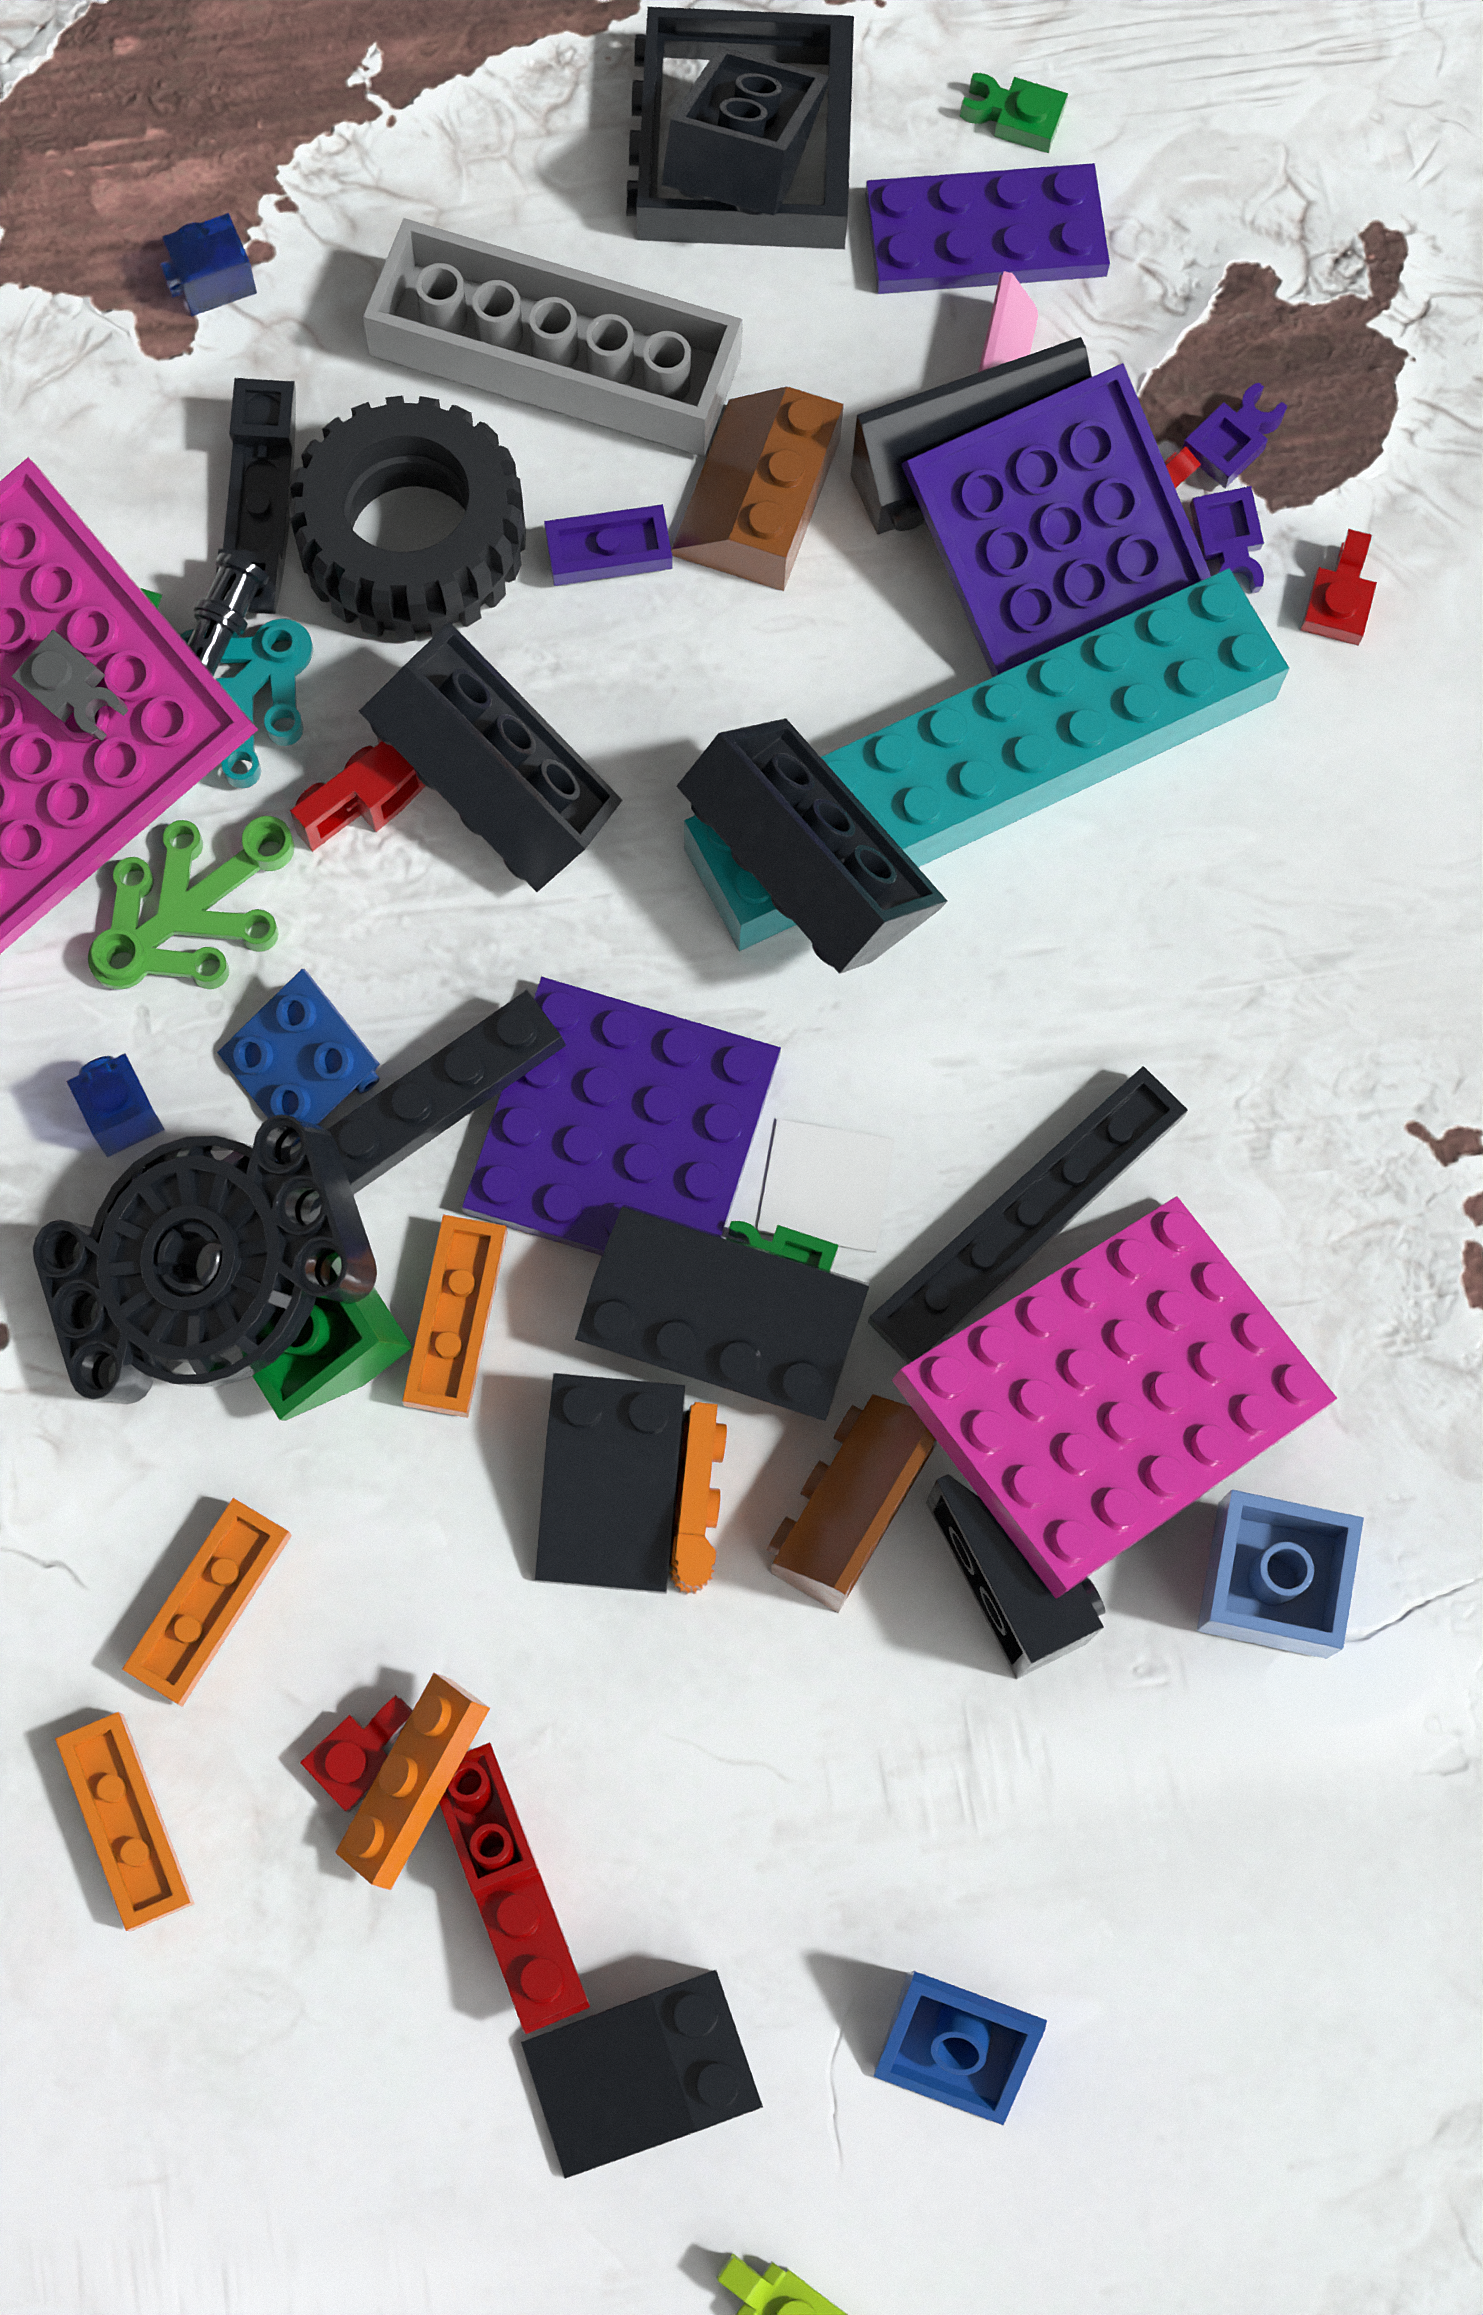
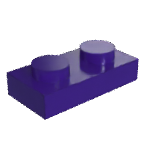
M663 504L544 521L554 586L673 569V558Z

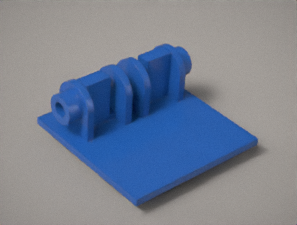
M301 969L217 1052L268 1119L283 1114L317 1125L355 1088L360 1094L371 1090L380 1080L379 1076L375 1073L380 1063L305 969ZM300 1137L295 1140L291 1148H294L301 1141Z

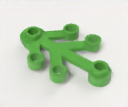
M262 816L252 820L245 827L242 834L243 850L189 890L192 861L201 854L203 840L196 825L190 821L178 820L169 824L163 833V843L167 854L158 913L139 928L141 898L151 892L154 885V877L148 864L138 857H127L118 862L113 871L117 892L111 929L98 935L92 942L88 952V965L96 980L112 989L133 987L140 983L147 974L193 978L195 983L204 989H216L227 981L229 976L228 963L223 953L214 947H202L194 953L157 949L158 946L174 934L242 940L247 948L256 952L271 949L278 940L279 931L274 917L269 912L254 909L246 914L206 910L258 871H276L290 862L294 854V841L287 824L277 817ZM189 834L194 837L193 842L187 848L178 849L172 846L173 841L179 835ZM267 842H277L281 845L278 853L272 856H263L259 853L261 846ZM129 872H143L144 877L139 884L128 886L123 883L124 877ZM256 923H265L270 926L268 933L261 938L250 937L248 931ZM125 952L132 955V959L127 966L123 968L111 966V960L116 954ZM215 960L220 963L218 971L211 976H203L198 973L200 965L205 961Z

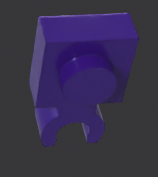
M1260 383L1253 384L1245 391L1237 413L1223 402L1184 440L1182 448L1186 446L1201 463L1199 467L1223 488L1228 487L1264 451L1268 439L1263 434L1271 433L1280 426L1287 409V405L1281 402L1270 412L1259 411L1255 404L1259 401L1264 386Z
M1252 486L1192 498L1189 506L1197 542L1205 561L1219 558L1221 568L1218 573L1230 568L1232 573H1241L1249 580L1251 593L1259 592L1264 583V573L1260 564L1255 559L1249 557V552L1260 550L1264 545Z

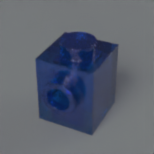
M229 213L201 223L193 222L186 224L176 232L162 236L169 259L159 263L162 275L171 297L175 298L183 295L192 317L257 294L249 258Z
M126 1053L115 1058L113 1056L96 1058L85 1064L79 1070L78 1076L66 1081L93 1137L107 1158L165 1130Z

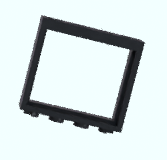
M647 6L646 34H636L634 44V67H644V80H633L631 112L632 116L642 117L641 130H630L629 166H639L638 181L627 180L626 216H637V241L845 250L849 197L854 16ZM721 46L780 63L828 65L829 82L827 87L823 205L782 203L775 216L767 214L755 216L740 212L734 205L716 200L657 198L664 58L710 60L717 48Z

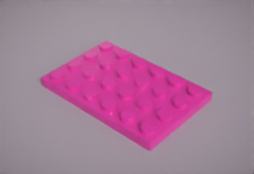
M1178 1196L904 1366L892 1379V1382L1056 1599L1321 1413L1338 1399Z

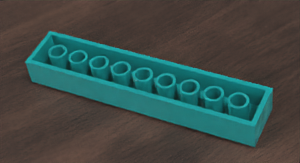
M1230 568L832 751L821 758L918 867H921L1276 700L1290 668ZM695 815L684 820V850L739 952L796 925L793 920L785 917L775 908L771 895L754 875L741 868L734 861L731 849L712 827L701 822Z

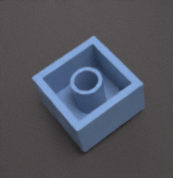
M1232 1489L1218 1503L1197 1631L1328 1659L1343 1650L1364 1517Z

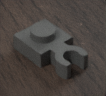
M52 630L11 676L63 722L74 712L78 726L97 740L102 741L107 736L95 723V714L101 707L110 706L122 716L128 712L126 704L116 694L107 688L96 687L105 674L55 630Z

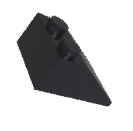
M719 46L670 119L661 185L679 190L683 196L690 199H712L734 205L740 212L748 215L758 216L767 214L775 216L790 190L827 90L829 76Z
M553 1373L546 1436L535 1582L667 1594L685 1408V1385Z
M949 1474L935 1481L926 1505L1016 1679L1086 1645L1104 1628L1099 1616L1105 1614V1607L1096 1587L1088 1577L1056 1599L979 1496Z
M717 1970L650 1993L521 2042L564 2179L763 2108Z

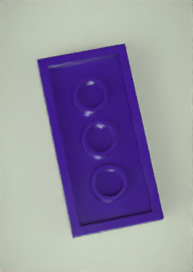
M1095 163L866 180L865 197L878 294L998 285L999 276L1003 275V271L1013 273L1019 283L1107 277L1110 260Z

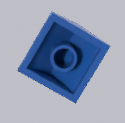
M911 1971L906 1975L873 2077L1004 2126L1045 2032L1047 2020L917 1971Z

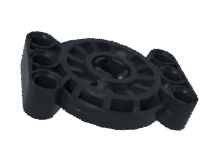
M283 1114L270 1117L262 1123L256 1132L253 1146L219 1136H188L159 1145L133 1162L111 1186L96 1213L92 1227L65 1220L52 1221L41 1228L35 1237L33 1245L34 1263L72 1386L84 1398L121 1404L136 1403L144 1398L151 1389L154 1378L189 1387H220L248 1379L275 1362L296 1340L313 1310L316 1297L348 1304L359 1302L369 1295L375 1286L377 1278L376 1261L333 1136L321 1126ZM300 1137V1152L291 1161V1147L295 1140ZM211 1151H233L222 1161L215 1159ZM320 1196V1213L311 1222V1205ZM210 1242L221 1245L222 1250L210 1253L209 1267L199 1279L196 1264L200 1252ZM78 1243V1255L75 1261L73 1262V1251ZM340 1257V1275L334 1283H331L329 1274L331 1265L335 1259ZM95 1302H96V1303H97L96 1317L94 1318L93 1322L91 1323L90 1314H91L92 1307H93V1305H94ZM115 1362V1376L110 1383L108 1374L111 1365ZM183 1362L191 1365L196 1374H181L173 1370Z

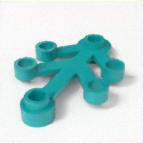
M275 619L262 625L254 637L231 638L220 663H248L235 677L216 679L253 724V696L271 679L273 706L266 712L264 724L270 740L280 746H289L296 743L303 734L304 727L296 702V676L311 661L313 644L310 634L305 627L296 621ZM194 629L187 630L180 634L181 638L186 642V644L188 643ZM284 640L292 642L290 648L284 652H276L271 649V646L276 642ZM282 718H290L295 722L293 727L287 731L281 732L273 728L274 724ZM254 734L221 762L226 780L236 788H249L260 779L261 766L255 753ZM246 760L252 763L251 769L244 774H235L231 771L232 766L238 761Z

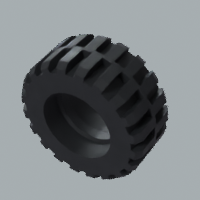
M403 396L385 397L386 405L371 408L369 402L351 408V418L343 422L339 417H336L322 428L324 436L322 442L316 439L309 442L301 454L303 467H299L293 472L290 484L293 499L289 503V514L303 571L308 574L311 588L320 601L330 602L332 613L345 623H353L356 617L359 618L362 632L380 637L383 635L384 629L395 631L396 640L415 641V632L431 631L433 638L449 621L452 624L461 621L464 627H468L482 618L480 607L483 604L490 608L497 606L506 595L505 581L508 583L514 581L522 565L520 552L525 550L526 528L521 481L516 474V464L509 449L501 445L499 446L498 434L484 422H479L474 427L472 413L457 405H451L449 411L440 408L439 399L419 396L418 403H404ZM403 487H426L440 491L457 501L466 511L461 522L445 539L430 547L416 551L397 552L385 550L368 543L353 531L358 516L369 503L386 492Z

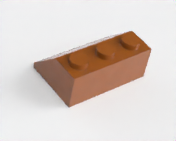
M788 386L729 399L672 546V556L784 591L840 442L844 404Z
M875 1394L871 1395L863 1410L853 1404L849 1408L833 1439L842 1443L837 1455L830 1466L821 1460L818 1461L800 1492L802 1496L809 1499L808 1504L797 1522L788 1516L784 1518L767 1548V1551L776 1556L772 1563L771 1574L839 1613L938 1442L911 1406Z

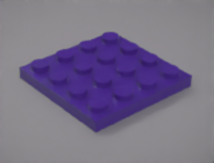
M1124 363L901 464L992 677L1211 577Z
M541 976L534 1000L560 1033L566 1046L501 1091L462 1205L463 1214L601 1256L624 1204L723 1236L780 1058L781 1047Z

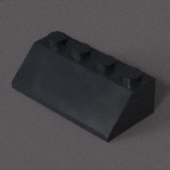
M1082 337L858 414L850 476L877 535L893 529L907 531L925 521L901 465L902 463L1091 378L1092 374L1087 349Z
M450 621L358 711L370 723L374 734L384 743L392 745L411 764L421 782L428 788L437 791L459 813L463 824L474 834L480 835L503 858L508 870L517 878L525 880L536 892L541 890L587 848L623 801Z
M787 718L718 733L676 786L691 803L694 815L701 822L714 829L731 849L734 861L741 868L754 875L771 895L775 908L782 915L793 920L812 942L815 954L824 963L832 966L839 974L872 963L938 912L948 902Z
M624 1204L593 1277L575 1340L826 1421L870 1283Z

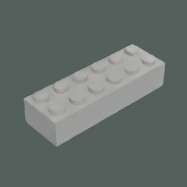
M403 218L363 315L370 356L701 456L706 454L741 359V318Z

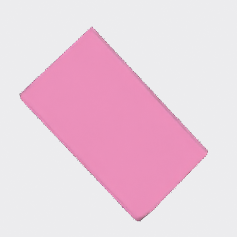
M1003 271V275L999 276L978 372L1027 356L1031 351L1038 319V310L1011 272Z

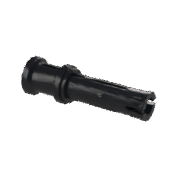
M219 553L215 561V565L219 570L206 598L198 599L194 606V618L198 622L187 643L213 676L231 638H239L240 634H244L248 626L244 618L258 588H265L269 581V576L262 569L243 558L228 553Z

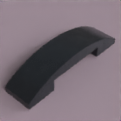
M234 378L229 430L233 447L223 549H218V555L219 553H228L243 558L262 569L269 576L266 587L258 588L247 611L248 613L275 614L279 601L289 534V503L292 501L290 484L294 472L296 385L294 381Z

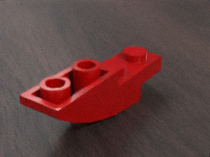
M377 737L378 745L375 747L369 745L361 748L349 758L342 772L326 784L324 782L313 784L299 796L296 806L290 810L298 836L312 852L360 815L375 832H378L425 788L426 785L418 778L415 769L392 745L384 743Z
M489 1742L469 1750L463 1757L439 1804L469 1887L476 1899L520 2024L525 2034H528L588 2009L590 2004L492 1745Z

